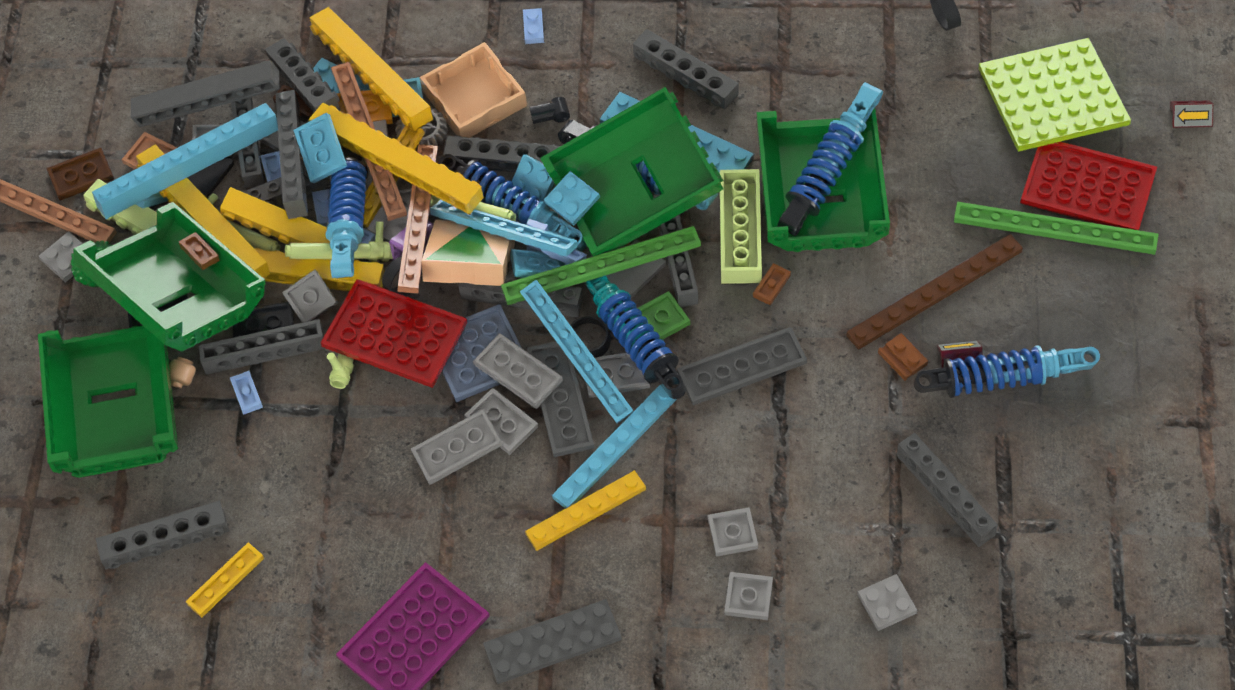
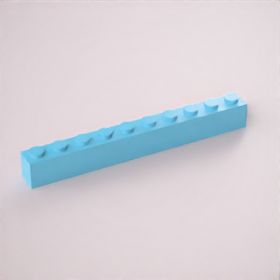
M264 103L92 191L97 208L105 219H108L278 131L276 114L267 103Z

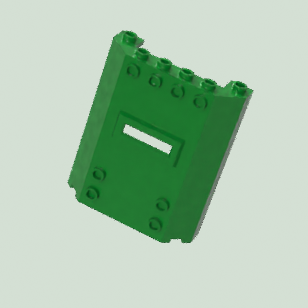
M666 87L540 158L556 186L571 171L599 193L600 198L576 223L593 257L623 247L723 190L721 182L724 181L713 162L708 163L706 159L709 157L704 146L700 148L697 144L700 141L695 131L691 132L688 127L691 124L687 116H681L675 105L678 102L673 91L669 93ZM642 161H644L662 193L653 198L636 167Z
M875 108L865 122L866 129L861 132L864 138L863 143L860 144L856 152H851L852 159L850 161L845 160L847 167L846 169H840L842 175L839 178H835L836 185L833 187L828 186L831 189L830 195H823H843V202L819 204V215H808L797 236L788 233V226L777 227L780 217L790 205L785 196L792 186L796 185L797 178L802 176L801 172L807 167L808 160L812 159V154L818 150L817 146L823 141L824 134L828 133L830 123L833 120L840 121L841 118L777 122L776 111L757 112L756 125L767 239L769 243L783 250L794 252L849 247L861 248L869 246L889 234L890 219Z
M174 202L157 209V225L96 253L95 244L91 240L73 248L74 264L164 345L181 352L248 318L264 296L265 279ZM195 232L219 256L218 262L204 270L179 245L180 240ZM189 292L195 295L162 312L157 309Z
M133 326L128 329L112 330L111 332L101 334L94 333L90 336L73 337L68 340H63L58 330H49L38 334L47 461L54 473L61 474L63 471L71 472L73 477L81 478L163 462L166 459V454L175 452L178 449L167 346L144 326ZM135 388L136 395L92 403V396Z

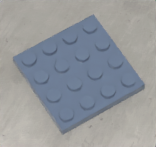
M500 304L466 317L467 325L442 370V374L456 402L500 385L499 382L473 364L474 359L499 333L522 348Z

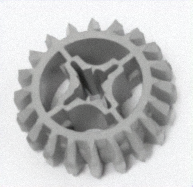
M436 108L431 110L433 120L420 127L425 132L419 142L420 145H443V140L447 137L448 127L446 119L443 118L441 112L438 113ZM401 118L396 123L395 131L397 138L405 127Z

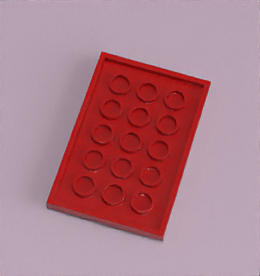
M1064 142L1040 146L1037 148L1020 203L1101 225L1139 230L1157 166Z
M356 279L323 337L321 347L433 388L467 325V318Z

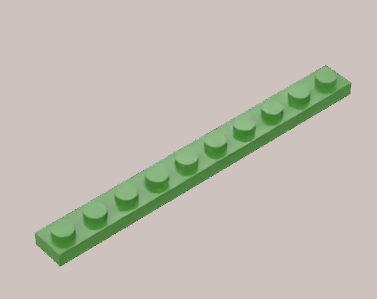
M957 202L954 218L955 223L1154 255L1158 242L1157 233Z
M692 226L502 284L501 289L507 305H511L525 300L520 291L535 280L539 282L546 293H550L700 247L701 242L695 227Z

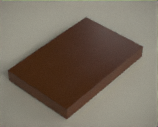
M102 148L46 168L59 201L87 191L97 179L105 183L115 180Z

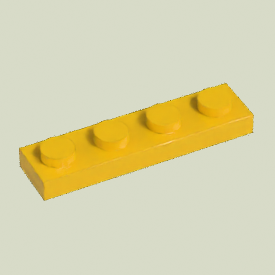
M248 542L186 601L187 605L202 618L264 559V556Z

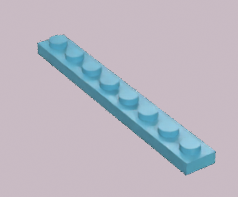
M443 200L430 207V215L440 219L450 220L456 224H463L476 230L489 232L492 235L505 237L508 240H515L544 251L554 252L560 256H568L577 248V240L475 209L469 215Z
M535 280L521 290V295L615 422L618 424L632 414L634 411L539 282Z
M659 385L552 495L553 499L565 509L577 503L677 399L670 398L663 387Z

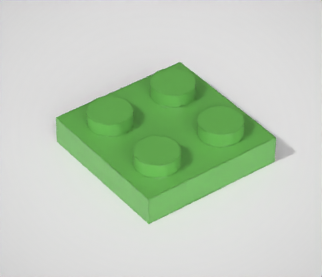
M669 291L637 308L641 310L642 316L648 319V324L654 327V331L660 335L662 340L690 325V319Z

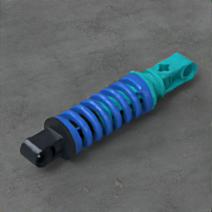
M606 275L584 282L593 295V302L598 306L596 314L607 324L609 330L619 340L620 345L624 347L626 353L630 355L632 361L642 371L644 379L648 383L659 382L672 399L683 397L686 388L682 377L675 370L679 362L678 357L668 347H665V342L660 339V335L654 331V327L651 324H648V319L642 316V312L636 308L635 302L631 301L628 291L619 290L616 284L610 283ZM678 384L676 388H671L673 385Z

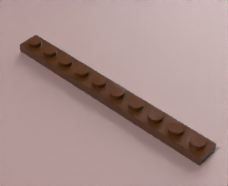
M1009 234L848 330L846 336L858 350L1022 253L1023 247Z

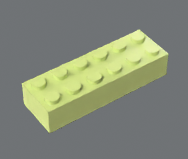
M759 169L720 170V175L724 180L721 182L723 190L720 191L721 284L760 283L762 280Z

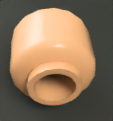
M182 357L171 360L169 364L171 386L180 389L182 386H189L196 372L193 362Z

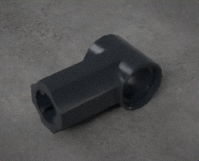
M556 97L550 103L530 107L533 124L550 120L561 123L570 118L569 109L564 97Z

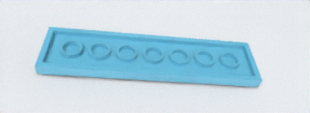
M619 92L601 116L600 124L640 101ZM693 125L688 127L691 132H696L700 139L697 144L700 148L704 146L709 155L706 158L708 163L713 162L719 173L720 170L746 169L754 158L753 153Z

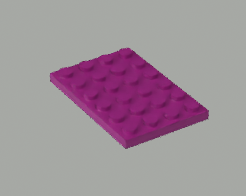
M425 562L338 651L336 657L375 690H420L490 615L488 611Z

